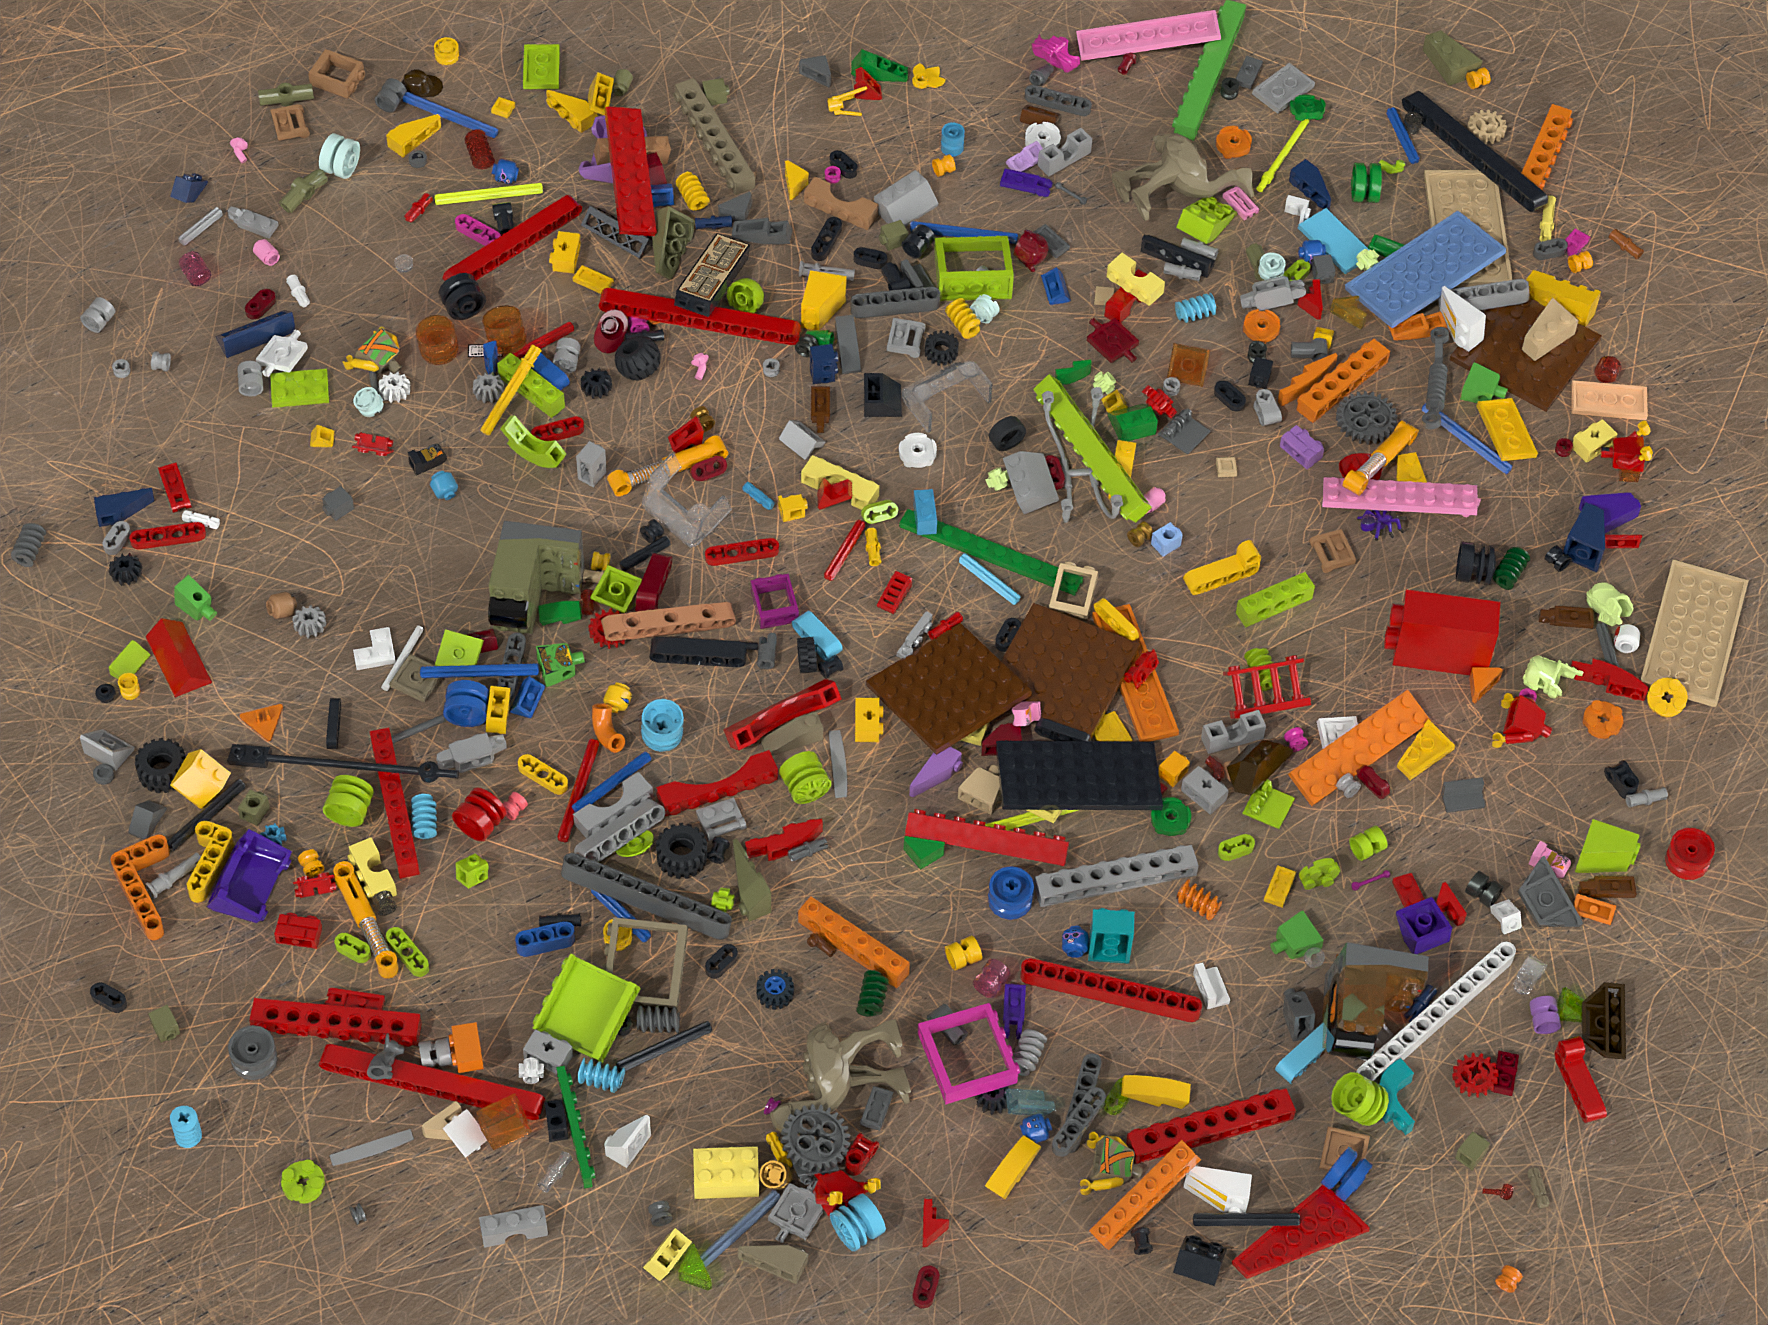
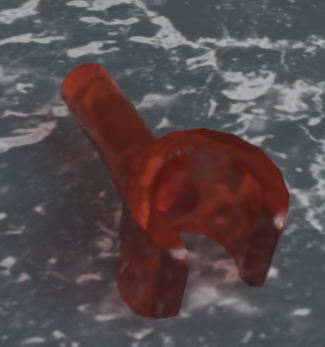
M1503 1184L1501 1190L1483 1188L1482 1194L1499 1195L1502 1199L1509 1200L1513 1195L1514 1187L1510 1184Z

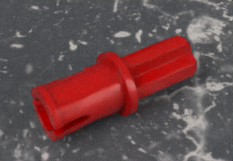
M424 193L417 202L412 204V207L404 215L407 222L412 223L420 214L425 212L426 207L433 202L432 196L426 200L430 194Z
M955 612L946 620H941L940 624L928 631L929 638L931 640L937 639L947 630H951L952 627L963 621V616L960 612Z

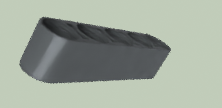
M921 287L855 294L851 297L850 313L855 318H868L935 311L940 306V290L936 287Z
M1090 1053L1083 1058L1066 1121L1078 1106L1077 1102L1081 1101L1091 1088L1097 1086L1101 1070V1058L1096 1054ZM1088 1065H1093L1095 1068H1089ZM1083 1083H1088V1084H1090L1091 1086H1084V1085H1082V1084H1083ZM1081 1110L1078 1114L1082 1118H1088L1089 1111ZM1069 1126L1067 1131L1071 1134H1076L1079 1132V1129L1076 1126ZM1082 1136L1070 1153L1076 1152L1079 1149ZM1067 1138L1064 1139L1061 1147H1065Z

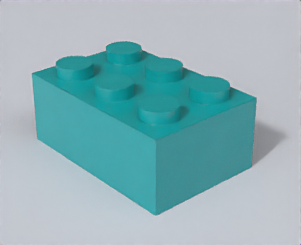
M1105 908L1093 909L1089 934L1088 961L1129 964L1134 937L1135 912L1125 909L1119 911Z

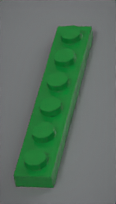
M565 1066L556 1067L584 1189L593 1187L592 1179L596 1177L594 1167L588 1164L591 1156L589 1147H584L583 1141H586L584 1128L580 1129L579 1122H582L580 1110H575L574 1106L577 1103L575 1091L571 1092L570 1085H573L570 1073H566Z

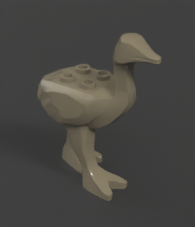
M1178 133L1153 136L1155 148L1162 154V160L1156 163H1146L1132 170L1112 173V183L1123 202H1130L1129 192H1131L1135 205L1144 221L1149 220V210L1151 209L1149 195L1155 189L1165 184L1180 194L1195 198H1210L1231 185L1241 188L1249 197L1254 196L1252 189L1253 174L1250 168H1235L1213 181H1208L1206 160L1199 155L1196 145L1191 143L1189 138ZM1142 178L1150 179L1146 184L1131 191V181Z
M896 1019L886 1021L869 1030L854 1031L848 1037L841 1039L832 1034V1029L826 1021L809 1031L806 1052H803L804 1074H808L809 1093L813 1092L814 1100L787 1102L770 1112V1119L774 1128L781 1132L784 1128V1122L788 1121V1116L790 1114L794 1115L795 1109L801 1112L804 1105L808 1110L812 1104H814L817 1110L822 1105L823 1111L826 1112L830 1107V1113L833 1112L845 1100L850 1087L857 1085L887 1083L896 1091L904 1104L910 1103L909 1093H911V1089L903 1067L879 1071L866 1065H850L864 1045L879 1039L886 1042L896 1058L901 1057L900 1046H902V1040Z

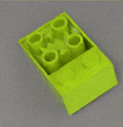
M1213 196L1202 198L1183 209L1176 228L1208 244L1217 238L1237 215V211L1233 210L1230 205L1220 203Z

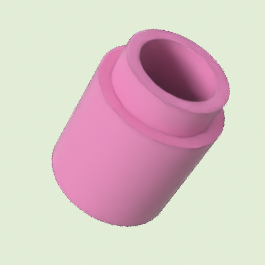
M266 239L258 240L254 244L253 253L264 264L272 266L278 262L280 258L278 251Z
M1153 487L1144 494V497L1152 506L1146 514L1152 513L1165 503L1166 495L1162 489Z

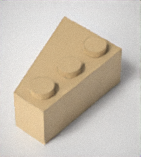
M1552 297L1526 334L1522 350L1536 361L1573 336L1579 320Z

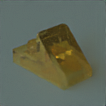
M1359 296L1334 298L1332 300L1330 313L1359 329L1365 326L1367 313L1357 308Z

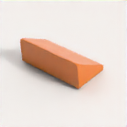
M1576 894L1573 904L1579 916L1611 925L1616 905Z

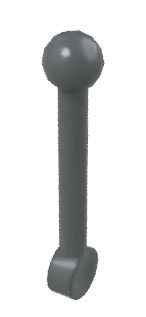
M1060 182L1055 184L1056 189H1061L1078 199L1080 204L1084 205L1087 203L1086 197L1076 195L1063 187Z

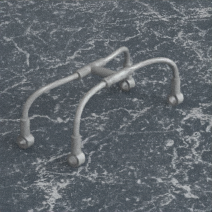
M1099 387L1091 389L1093 410L1090 423L1093 427L1097 408L1099 407L1100 399L1103 397L1102 389ZM1044 392L1042 394L1043 410L1045 411L1047 425L1061 456L1060 463L1065 476V489H1067V499L1061 501L1064 523L1069 521L1070 513L1073 509L1071 477L1090 476L1091 486L1094 489L1101 509L1108 518L1115 519L1119 514L1120 506L1123 505L1122 496L1113 495L1110 498L1112 505L1111 514L1100 496L1098 490L1099 483L1092 476V469L1069 470L1068 459L1065 457L1063 447L1050 419L1049 411L1051 410V403L1054 402L1053 392Z

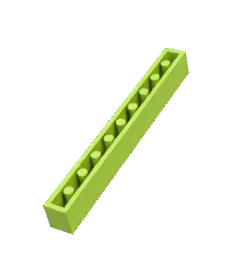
M1050 374L1047 375L1033 389L1037 394L1036 399L1044 405L1042 394L1046 391L1053 392L1054 402L1051 403L1049 414L1050 417H1054L1055 425L1065 432L1063 436L1067 441L1073 443V450L1078 455H1081L1083 457L1082 462L1092 469L1093 472L1091 474L1097 481L1102 483L1101 488L1107 494H1110L1111 497L1113 495L1122 496L1123 505L1120 506V514L1126 520L1130 519L1136 523L1152 506L1060 381Z

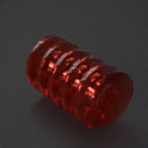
M475 129L466 134L464 141L472 165L477 169H488L494 165L495 158L491 152L486 133L481 129Z

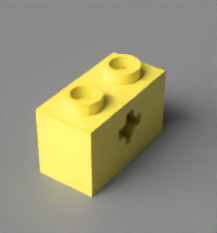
M1602 419L1597 423H1592L1585 431L1578 432L1573 438L1572 449L1587 463L1601 454V447H1612L1613 438H1617L1618 434Z
M675 1228L666 1236L643 1268L657 1280L661 1281L670 1272L692 1241Z

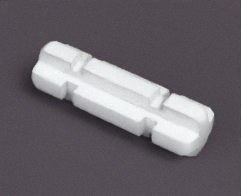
M185 510L182 514V520L185 522H200L205 527L209 525V528L218 529L220 525V519L216 517L210 518L208 515L196 512L192 514V511Z

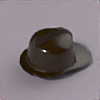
M414 69L404 74V80L401 82L406 87V92L419 97H434L439 95L443 89V83L439 78L426 75L420 69Z

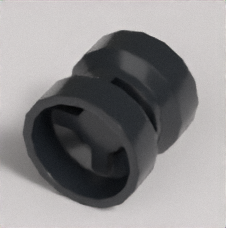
M1558 545L1552 547L1544 558L1548 563L1554 564V568L1558 572L1566 569L1572 561V558L1568 554H1564Z

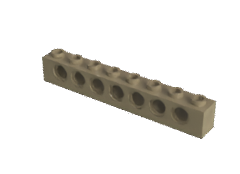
M695 78L675 84L673 96L676 103L679 102L681 105L682 113L687 115L690 126L695 128L698 139L703 141L705 151L710 153L713 164H717L721 177H725L728 188L732 189L735 195L755 189V176Z

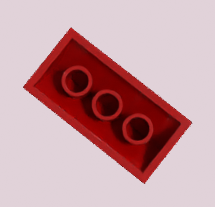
M161 618L145 637L174 697L211 684L212 681L183 622Z

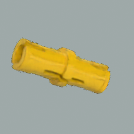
M868 528L867 531L865 530L867 541L865 548L869 556V565L879 566L881 564V545L878 542L877 529Z

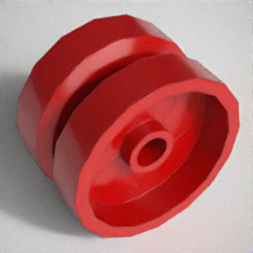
M1696 828L1678 830L1672 836L1665 855L1666 866L1676 877L1684 880L1698 879L1708 871L1715 852L1714 842L1702 830Z

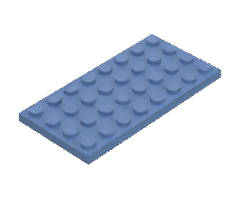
M1456 211L1345 284V290L1388 326L1394 328L1441 297L1443 286L1450 290L1506 254V248L1461 212Z

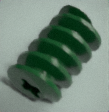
M1511 547L1507 550L1493 575V580L1499 587L1505 590L1513 589L1514 584H1516L1517 579L1521 575L1520 573L1524 571V568L1530 561L1528 552L1519 547Z
M868 970L864 973L858 1007L856 1008V1012L865 1017L882 1014L883 1000L886 999V986L889 985V980L882 973Z

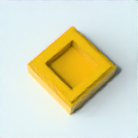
M498 97L491 108V113L508 119L515 107V102Z

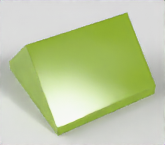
M608 565L590 598L620 612L627 613L636 606L637 591L642 579Z

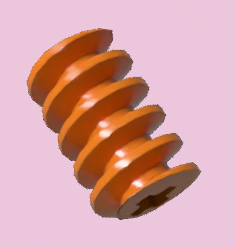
M1190 879L1186 880L1177 894L1178 902L1180 904L1185 903L1186 908L1192 907L1193 912L1199 911L1200 916L1206 915L1208 921L1212 920L1219 911L1222 901L1217 903V895L1211 899L1210 891L1204 895L1203 887L1197 891V883L1190 887Z

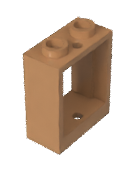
M325 49L308 75L312 86L348 99L356 91L360 80L364 79L365 70L363 62ZM332 65L351 72L345 82L328 77L325 74Z

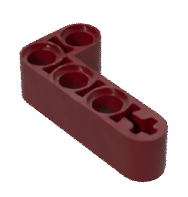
M652 554L637 591L635 612L658 609L660 596L671 571L672 556Z

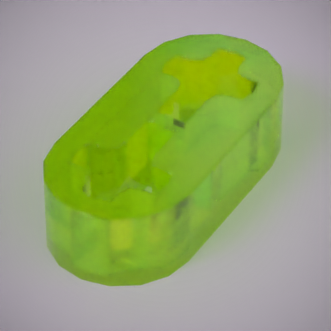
M1123 1077L1116 1081L1105 1099L1104 1108L1111 1115L1120 1114L1130 1099L1121 1096L1120 1093ZM1117 1098L1118 1105L1111 1107V1103H1114Z

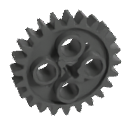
M1357 391L1356 396L1350 393L1349 398L1344 397L1343 402H1340L1339 407H1337V427H1341L1340 432H1346V438L1352 436V441L1359 439V444L1363 440L1366 441L1367 445H1369L1371 440L1374 444H1377V439L1383 442L1384 437L1388 438L1390 433L1394 432L1398 417L1395 414L1396 409L1392 408L1393 403L1387 404L1388 398L1382 400L1381 394L1376 397L1373 391L1370 395L1367 394V391H1364L1363 395Z
M814 1104L811 1105L809 1110L804 1105L801 1112L795 1109L794 1115L790 1114L788 1121L784 1122V1128L781 1131V1135H783L781 1143H785L782 1150L789 1151L787 1158H795L793 1165L798 1162L801 1163V1170L806 1165L809 1172H811L813 1167L816 1168L817 1173L820 1172L822 1167L827 1172L830 1165L835 1168L837 1162L841 1163L843 1156H846L848 1152L846 1148L850 1146V1142L847 1141L850 1138V1134L845 1133L848 1126H842L844 1119H836L838 1112L833 1115L830 1114V1107L825 1112L822 1105L819 1106L818 1110L815 1109ZM802 1124H808L811 1129L804 1128ZM823 1128L830 1129L832 1133H826ZM804 1143L808 1148L803 1149L799 1144ZM820 1148H826L829 1153H823Z

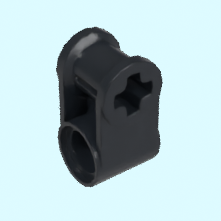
M1625 760L1619 761L1615 766L1605 767V776L1619 793V796L1626 799V795L1637 793L1639 779Z

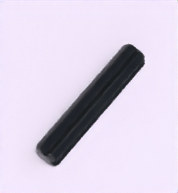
M663 536L619 561L620 568L626 571L651 557L653 553H658L671 545L669 538Z

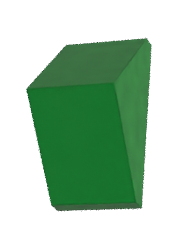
M904 837V851L920 870L944 856L945 842Z

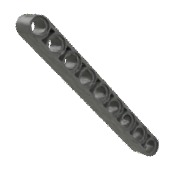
M568 853L563 858L561 876L568 881L672 922L687 925L688 928L710 937L723 940L729 936L732 917L728 913L578 854Z

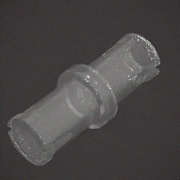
M564 1151L560 1153V1156L553 1165L548 1166L547 1173L538 1182L539 1189L546 1193L550 1191L557 1179L562 1178L564 1170L572 1162L573 1158H571V1155Z

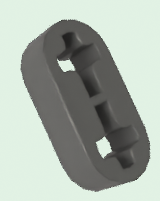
M1561 238L1538 242L1535 244L1533 256L1538 260L1563 256L1566 253L1567 242Z

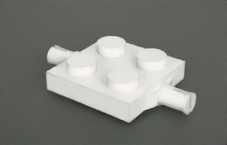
M295 329L289 337L274 335L256 358V362L266 367L262 372L264 376L269 377L275 369L291 372L308 349L307 343L297 340L301 335L300 331Z

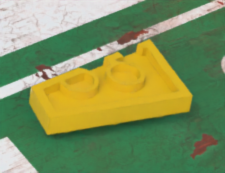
M1416 452L1397 456L1396 481L1427 483Z
M1428 719L1423 729L1417 734L1414 742L1399 760L1397 768L1409 780H1412L1452 752L1455 745Z

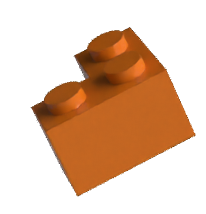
M477 1022L451 1026L452 1034L448 1035L453 1066L457 1065L458 1073L484 1069Z

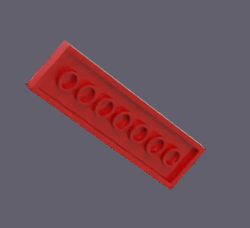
M606 106L604 112L619 234L655 236L657 232L641 109Z

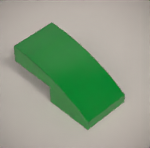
M1091 360L1073 361L1071 368L1055 369V378L1062 385L1079 381L1091 373L1092 362Z
M560 601L539 606V621L543 626L557 621L567 624L582 619L580 601Z

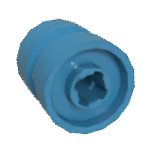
M950 122L943 126L941 132V151L945 155L950 154L952 157H955L963 152L965 129L962 125Z

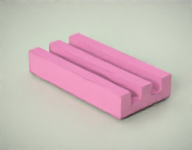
M1234 187L1223 193V198L1237 211L1243 220H1246L1248 216L1252 217L1254 213H1259V208L1239 187Z

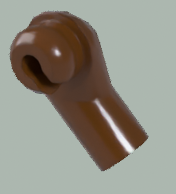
M813 933L807 938V944L810 947L816 946L829 957L835 954L836 949L819 934Z

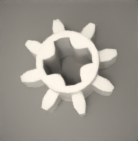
M526 1058L523 1064L519 1063V1078H523L525 1083L535 1084L539 1081V1078L544 1077V1064H539L537 1058Z

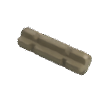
M1537 1167L1530 1168L1527 1174L1529 1180H1531L1530 1184L1534 1197L1537 1198V1206L1540 1209L1547 1208L1550 1202L1548 1196L1545 1195L1547 1193L1543 1180L1540 1178V1171Z

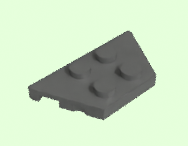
M1545 856L1541 857L1517 891L1537 927H1581L1584 924L1547 859Z

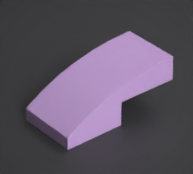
M1035 141L1023 148L1020 153L1009 158L1006 164L1011 170L1025 172L1038 163L1039 151L1043 148L1038 141Z

